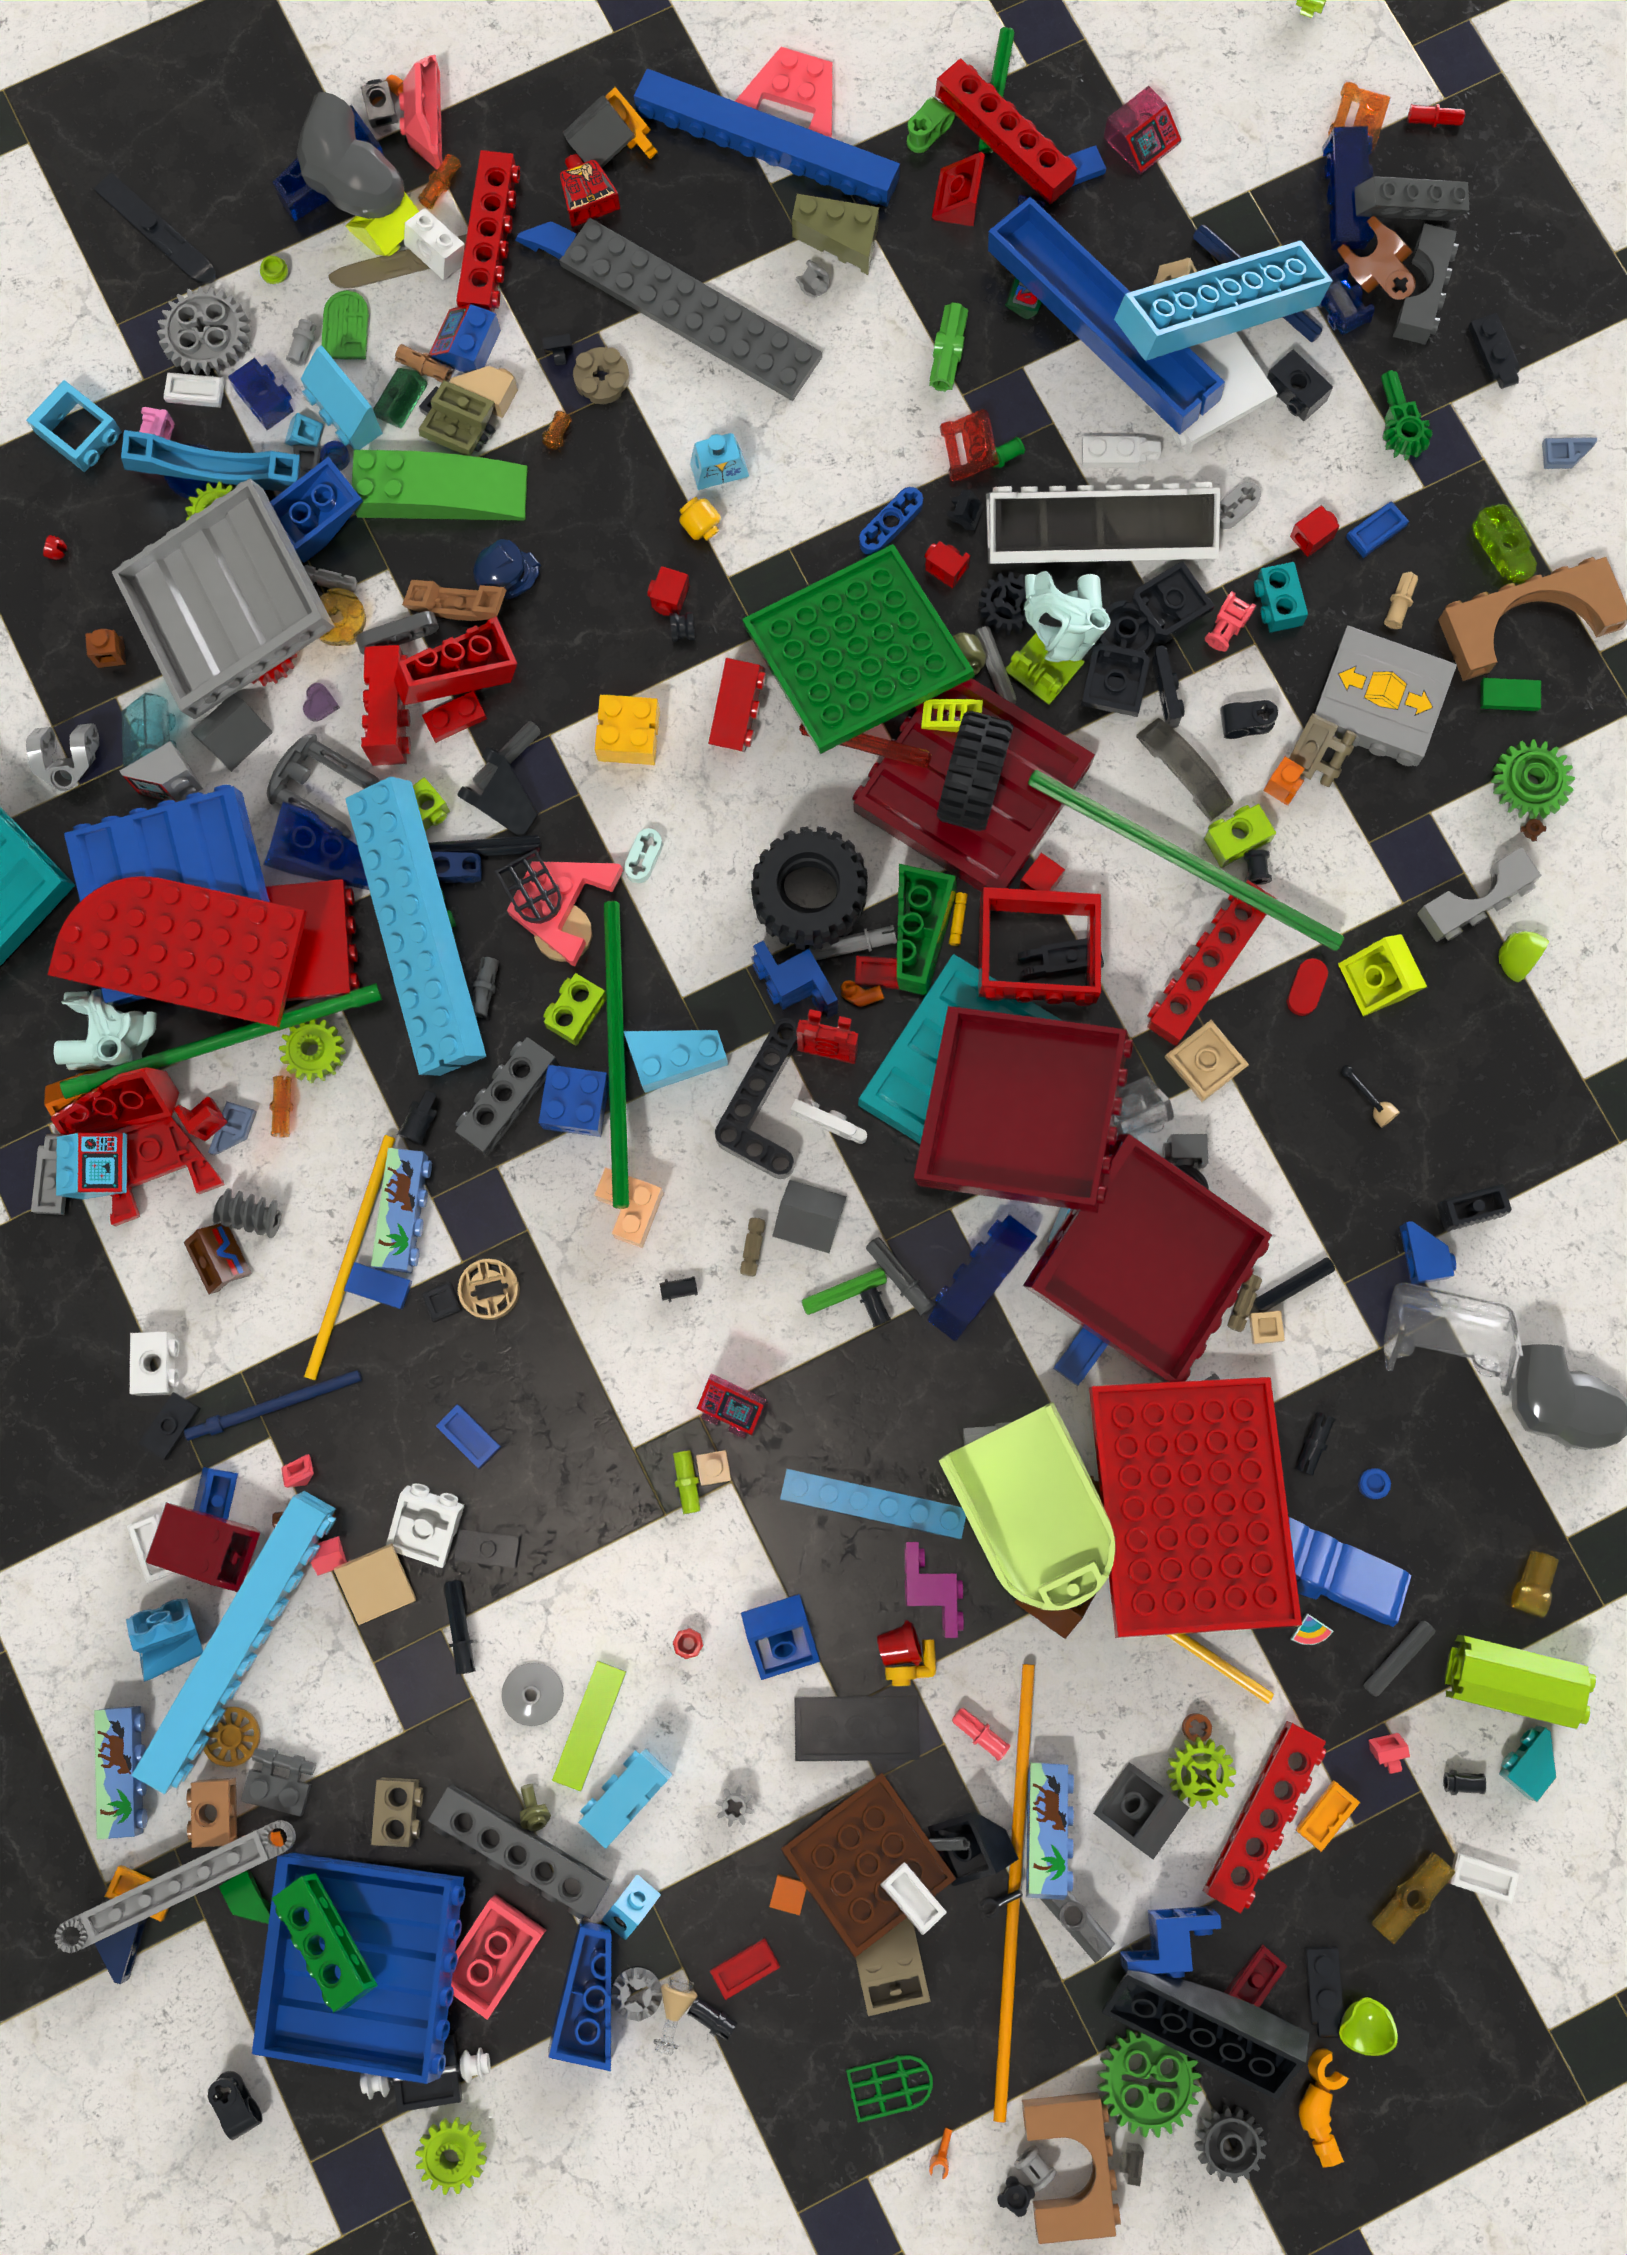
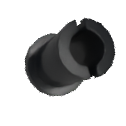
M695 1276L674 1281L665 1279V1282L659 1283L662 1301L668 1300L672 1302L671 1299L698 1295Z
M876 1287L860 1293L862 1298L860 1303H864L873 1327L891 1320L880 1297L882 1292H878Z
M1451 1770L1450 1773H1444L1443 1786L1445 1792H1450L1451 1795H1457L1458 1792L1485 1794L1486 1778L1483 1773L1467 1774Z

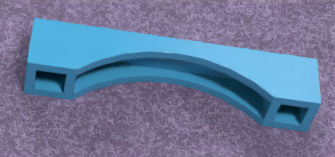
M124 430L121 453L124 470L216 483L221 482L230 485H238L250 478L263 489L283 492L300 479V455L275 451L258 453L213 451L180 444L154 434Z
M790 1469L786 1470L780 1500L853 1515L959 1540L962 1539L966 1520L962 1507Z

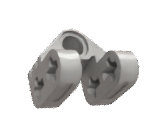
M94 723L80 724L72 731L69 739L72 758L57 759L56 762L52 761V755L57 747L53 728L34 729L26 739V751L31 772L59 791L72 789L96 759L95 752L99 747V734ZM60 770L69 772L72 779L63 778Z

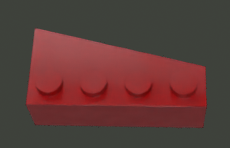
M496 616L488 619L487 623L482 626H474L467 629L466 633L459 637H451L444 640L440 646L433 649H425L400 661L394 683L405 706L511 683L517 662Z
M399 645L365 647L364 682L366 686H369V689L363 691V703L368 715H362V727L365 731V737H361V747L372 766L407 764V754H411L410 737H406V727H410L411 723L409 709H405L394 683L398 663L408 658L407 655L403 654Z

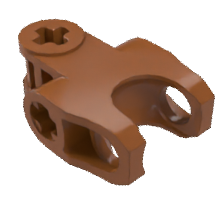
M1373 215L1367 221L1377 235L1378 240L1377 247L1372 254L1366 257L1357 256L1345 244L1337 250L1345 260L1351 275L1368 294L1380 284L1393 299H1405V297H1409L1414 292L1416 282L1413 274L1402 262L1413 252L1395 231L1389 229ZM1396 278L1400 280L1407 278L1406 292L1402 290L1396 292L1394 290Z

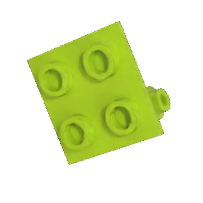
M1035 633L1020 652L1017 650L1011 657L1012 662L1006 667V672L1050 705L1085 662L1083 660L1052 662L1044 659L1048 651L1045 650L1044 643Z

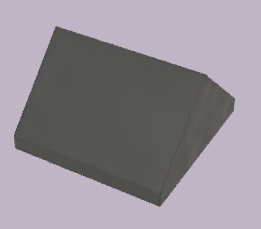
M604 95L598 98L562 132L567 142L584 162L596 160L601 168L636 137Z
M235 694L225 699L191 731L231 772L273 733L251 707Z
M789 1180L779 1206L772 1237L830 1254L847 1196Z

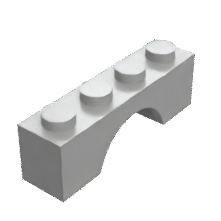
M1522 847L1497 861L1490 869L1491 887L1486 896L1469 900L1460 898L1447 891L1421 908L1417 914L1436 942L1445 937L1448 941L1452 940L1463 932L1461 927L1468 923L1475 926L1488 917L1486 912L1495 908L1496 911H1499L1512 902L1510 899L1512 896L1519 893L1522 897L1536 888L1534 883L1542 875Z

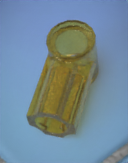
M1530 1551L1522 1581L1517 1583L1513 1591L1511 1606L1543 1618L1551 1604L1552 1593L1550 1588L1559 1560L1545 1553Z

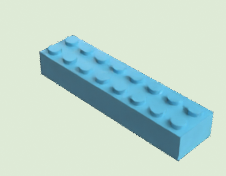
M1300 240L1126 293L1114 320L1143 359L1147 361L1319 306L1333 280Z

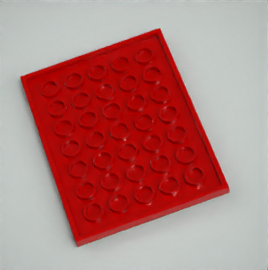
M1271 1377L1091 1386L1089 1392L1100 1497L1115 1537V1558L1109 1574L1115 1638L1301 1626L1302 1620Z

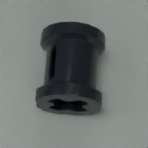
M1252 850L1243 854L1248 867L1246 881L1249 880L1255 885L1270 883L1272 875L1268 872L1267 862L1270 852L1267 850Z

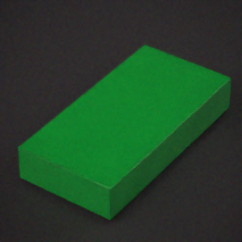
M1483 678L1481 680V709L1539 711L1541 709V680Z

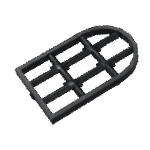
M536 849L495 871L511 899L515 911L525 921L541 924L550 921L558 914L562 905L559 886L554 882ZM534 856L538 858L543 867L538 872L533 871L527 861ZM521 863H524L530 874L529 877L523 880L518 878L513 869ZM508 870L516 884L507 888L500 876ZM544 873L547 874L554 886L549 891L543 889L537 878ZM530 881L536 884L541 895L534 899L529 897L523 886ZM515 889H520L527 901L519 907L510 893ZM557 892L558 902L554 908L548 896ZM540 900L545 901L551 911L549 915L542 918L534 906ZM527 907L528 909L531 908L536 918L525 916L521 911Z

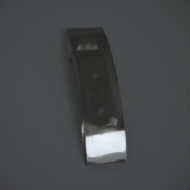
M1157 718L1136 735V738L1154 758L1158 756L1194 796L1192 801L1210 821H1213L1233 805L1234 802L1207 763L1180 734L1163 720Z

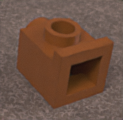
M98 629L92 633L85 634L87 656L97 668L126 665L123 636H118L114 630ZM104 655H113L110 657H102Z

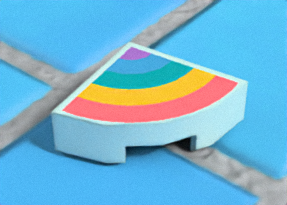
M1306 1613L1302 1618V1625L1297 1626L1290 1640L1299 1644L1315 1645L1326 1640L1334 1631Z

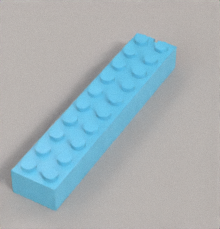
M388 777L345 798L418 1073L419 1075L441 1076L460 1068L461 1065L470 1064L487 1056L412 782Z
M306 1491L292 1497L131 1776L163 1794H166L172 1787L177 1789L182 1781L185 1782L194 1767L190 1761H193L198 1754L202 1753L210 1737L206 1736V1733L219 1724L226 1712L222 1708L223 1704L226 1705L229 1699H233L242 1682L238 1681V1678L242 1677L245 1671L248 1672L258 1655L253 1652L261 1644H264L273 1630V1627L269 1626L271 1621H274L277 1616L280 1617L289 1602L285 1598L287 1593L290 1594L293 1589H296L304 1577L305 1573L301 1571L302 1567L306 1566L308 1562H312L318 1553L320 1545L316 1544L317 1541L324 1534L327 1535L333 1527L336 1518L332 1517L336 1508Z

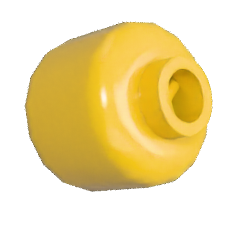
M696 496L679 510L681 513L679 522L692 539L699 540L704 537L708 541L719 532L717 525L721 521V516L707 498L698 499Z

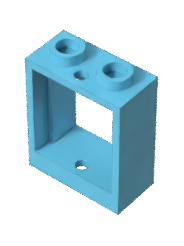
M65 380L57 386L26 420L39 437L83 472L90 466L95 465L100 455L109 446L115 444L122 433L111 416ZM79 404L101 421V423L74 450L51 431Z

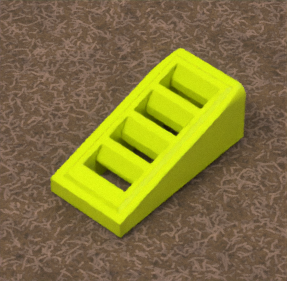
M930 699L924 702L921 729L958 732L964 713L969 711L982 713L983 700ZM932 708L938 709L937 721H931ZM943 710H949L948 721H942ZM955 711H961L960 721H954Z

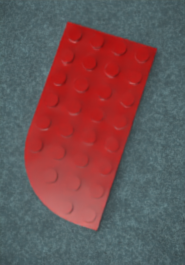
M146 876L128 877L110 882L94 890L72 910L58 934L48 975L280 1028L307 911L162 878Z

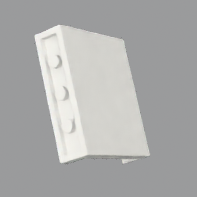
M1236 332L1189 347L1225 381L1221 400L1203 416L1199 413L1198 420L1180 435L1158 415L1160 421L1164 425H1168L1173 432L1172 436L1176 445L1179 448L1183 447L1187 455L1191 453L1193 445L1258 408L1265 412L1274 405L1278 393Z

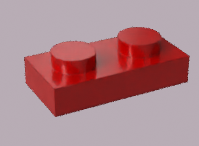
M474 691L422 714L435 743L487 719Z

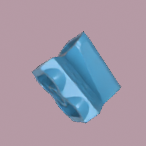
M187 1598L171 1600L160 1608L143 1610L126 1619L132 1649L140 1654L144 1682L197 1658L203 1653L202 1643Z

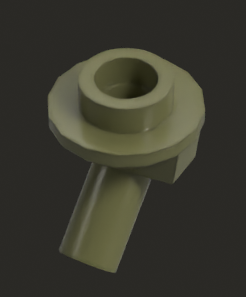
M533 1784L524 1785L521 1787L525 1810L520 1811V1825L524 1829L538 1831L546 1826L551 1814L546 1804L537 1805Z

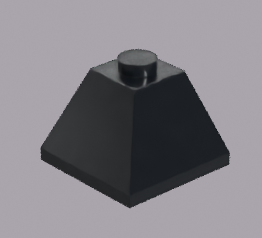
M975 1811L927 1827L932 1838L965 1837L967 1841H970L968 1850L938 1851L956 1878L952 1882L953 1886L997 1874L1019 1859L1006 1829Z

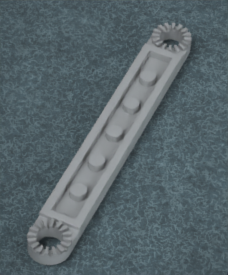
M278 1820L66 1920L56 1930L55 1944L57 1943V1947L67 1953H74L288 1851L295 1842V1830L290 1823ZM275 1828H281L286 1832L287 1841L283 1846H275L271 1842V1833ZM70 1926L78 1928L81 1934L80 1940L75 1945L69 1944L65 1939V1932Z

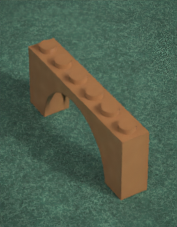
M1591 557L1572 568H1568V566L1560 567L1554 570L1551 575L1544 577L1542 575H1535L1527 579L1523 584L1515 586V583L1507 584L1501 587L1498 592L1492 594L1483 592L1474 596L1470 601L1462 603L1459 600L1448 604L1438 621L1462 680L1465 681L1490 673L1498 662L1494 651V632L1497 622L1503 614L1521 604L1544 601L1567 607L1586 621L1596 638L1622 630L1627 625V605L1607 557L1597 560Z

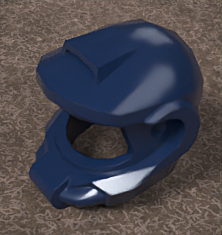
M500 539L479 553L473 568L474 580L478 587L480 585L504 587L506 589L504 598L512 599L533 587L539 575L541 564L531 552H522L512 541ZM524 570V576L522 579H520V576L522 575Z

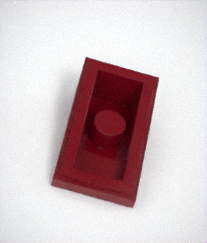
M1261 1945L1229 1984L1224 1993L1260 2007L1287 1968V1965L1268 1948Z

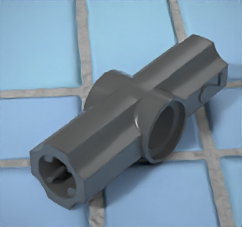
M1067 1891V1897L1064 1900L1041 1899L1095 1963L1103 1958L1115 1945L1113 1940L1070 1891ZM1071 1906L1078 1907L1081 1911V1920L1074 1925H1070L1064 1920V1912Z

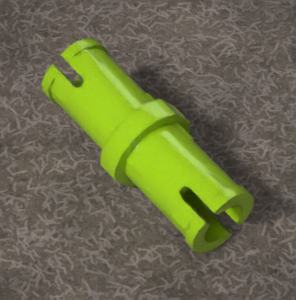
M691 1451L673 1453L677 1481L674 1482L675 1488L679 1487L683 1514L700 1512L697 1490L699 1477H695Z

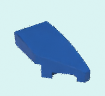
M550 221L518 233L515 241L535 252L540 248L561 259L573 242L576 233Z

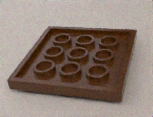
M880 1773L780 1849L854 1958L907 1918L880 1885L903 1862L909 1866L933 1896L956 1880L883 1773Z

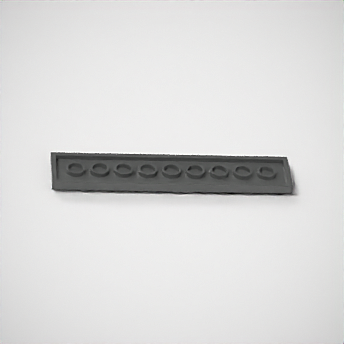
M592 218L588 219L566 250L564 256L559 260L561 267L791 401L795 399L822 359V352Z

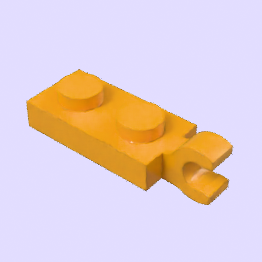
M614 87L605 97L636 136L627 144L628 147L632 149L638 144L648 158L651 159L658 152L645 136L651 129L618 89Z

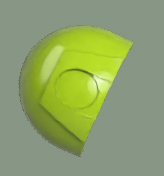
M1530 931L1514 932L1509 935L1499 949V963L1503 971L1513 981H1522L1544 953L1549 940Z
M1361 1998L1359 2001L1351 2004L1345 2011L1339 2035L1342 2042L1348 2048L1363 2055L1379 2056L1392 2051L1396 2047L1398 2034L1394 2019L1389 2010L1381 2003L1372 1998Z

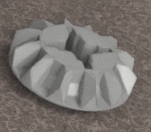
M635 1967L622 1972L615 1980L612 1988L611 1999L615 2010L626 2020L630 2019L639 2022L651 2017L659 2008L662 2000L661 1984L658 1978L645 1968ZM628 1983L632 1987L634 1986L636 1990L648 1987L642 1995L645 2006L637 2000L626 2003L631 1995Z

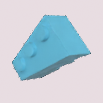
M718 1030L623 1031L645 1093L728 1065L727 1056Z
M647 1749L643 1750L640 1754L635 1750L623 1763L627 1769L618 1778L613 1774L602 1786V1789L605 1791L603 1796L598 1801L592 1797L580 1811L584 1817L578 1823L605 1849L673 1775Z

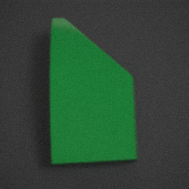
M246 1870L219 1886L232 1915L250 1921L269 1924L271 1906L268 1900L262 1897L251 1871Z

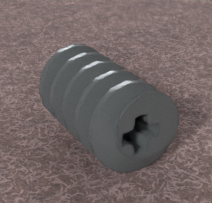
M227 1188L215 1205L212 1221L214 1224H218L221 1221V1224L225 1227H229L232 1224L233 1228L237 1230L244 1227L246 1232H253L255 1230L257 1235L267 1233L269 1238H273L280 1226L281 1212L277 1210V1200H273L270 1206L266 1207L265 1197H261L258 1204H255V1196L253 1194H250L247 1200L243 1201L242 1191H238L235 1198H232V1189Z

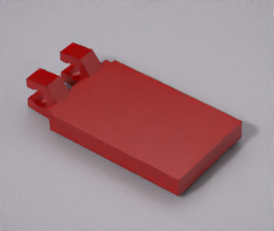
M810 1009L808 1021L799 1020L796 1031L798 1051L855 1064L858 1054V1033L850 1031L852 1019L839 1016L838 1027L836 1028L820 1024L822 1012Z

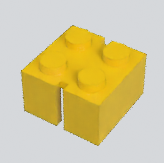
M600 695L598 709L599 725H597L595 753L598 761L655 765L656 735H658L660 717L658 698Z

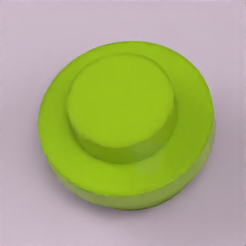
M268 256L261 263L260 274L265 282L278 284L286 279L288 267L283 259L277 256Z

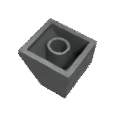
M1129 1762L1093 1814L1154 1860L1190 1807Z

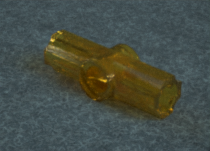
M1432 1852L1407 1882H1403L1398 1886L1396 1895L1371 1924L1392 1944H1395L1416 1918L1429 1910L1431 1901L1456 1872L1442 1858ZM1413 1890H1418L1420 1895L1418 1903L1414 1906H1409L1407 1902L1408 1894Z

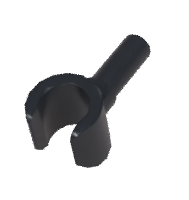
M1018 1889L997 1899L988 1896L982 1899L980 1906H984L988 1902L994 1903L996 1905L995 1910L986 1914V1917L995 1918L1001 1907L1022 1897L1023 1894Z

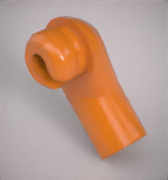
M847 980L840 987L842 997L857 1007H863L885 999L880 985L865 990L855 984V982Z

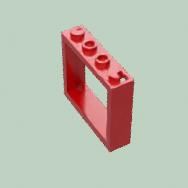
M983 887L980 898L978 997H986L990 1001H1000L1003 998L1015 999L1021 1003L1041 1000L1048 1004H1060L1062 1002H1075L1078 1006L1096 1004L1101 994V894ZM990 911L1087 916V986L989 981Z

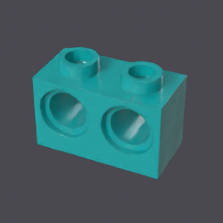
M1290 562L1261 568L1257 579L1254 580V591L1256 597L1261 598V618L1264 624L1267 623L1269 632L1303 626L1308 616V611L1295 563ZM1270 582H1278L1281 588L1273 587ZM1276 608H1284L1289 614H1281Z

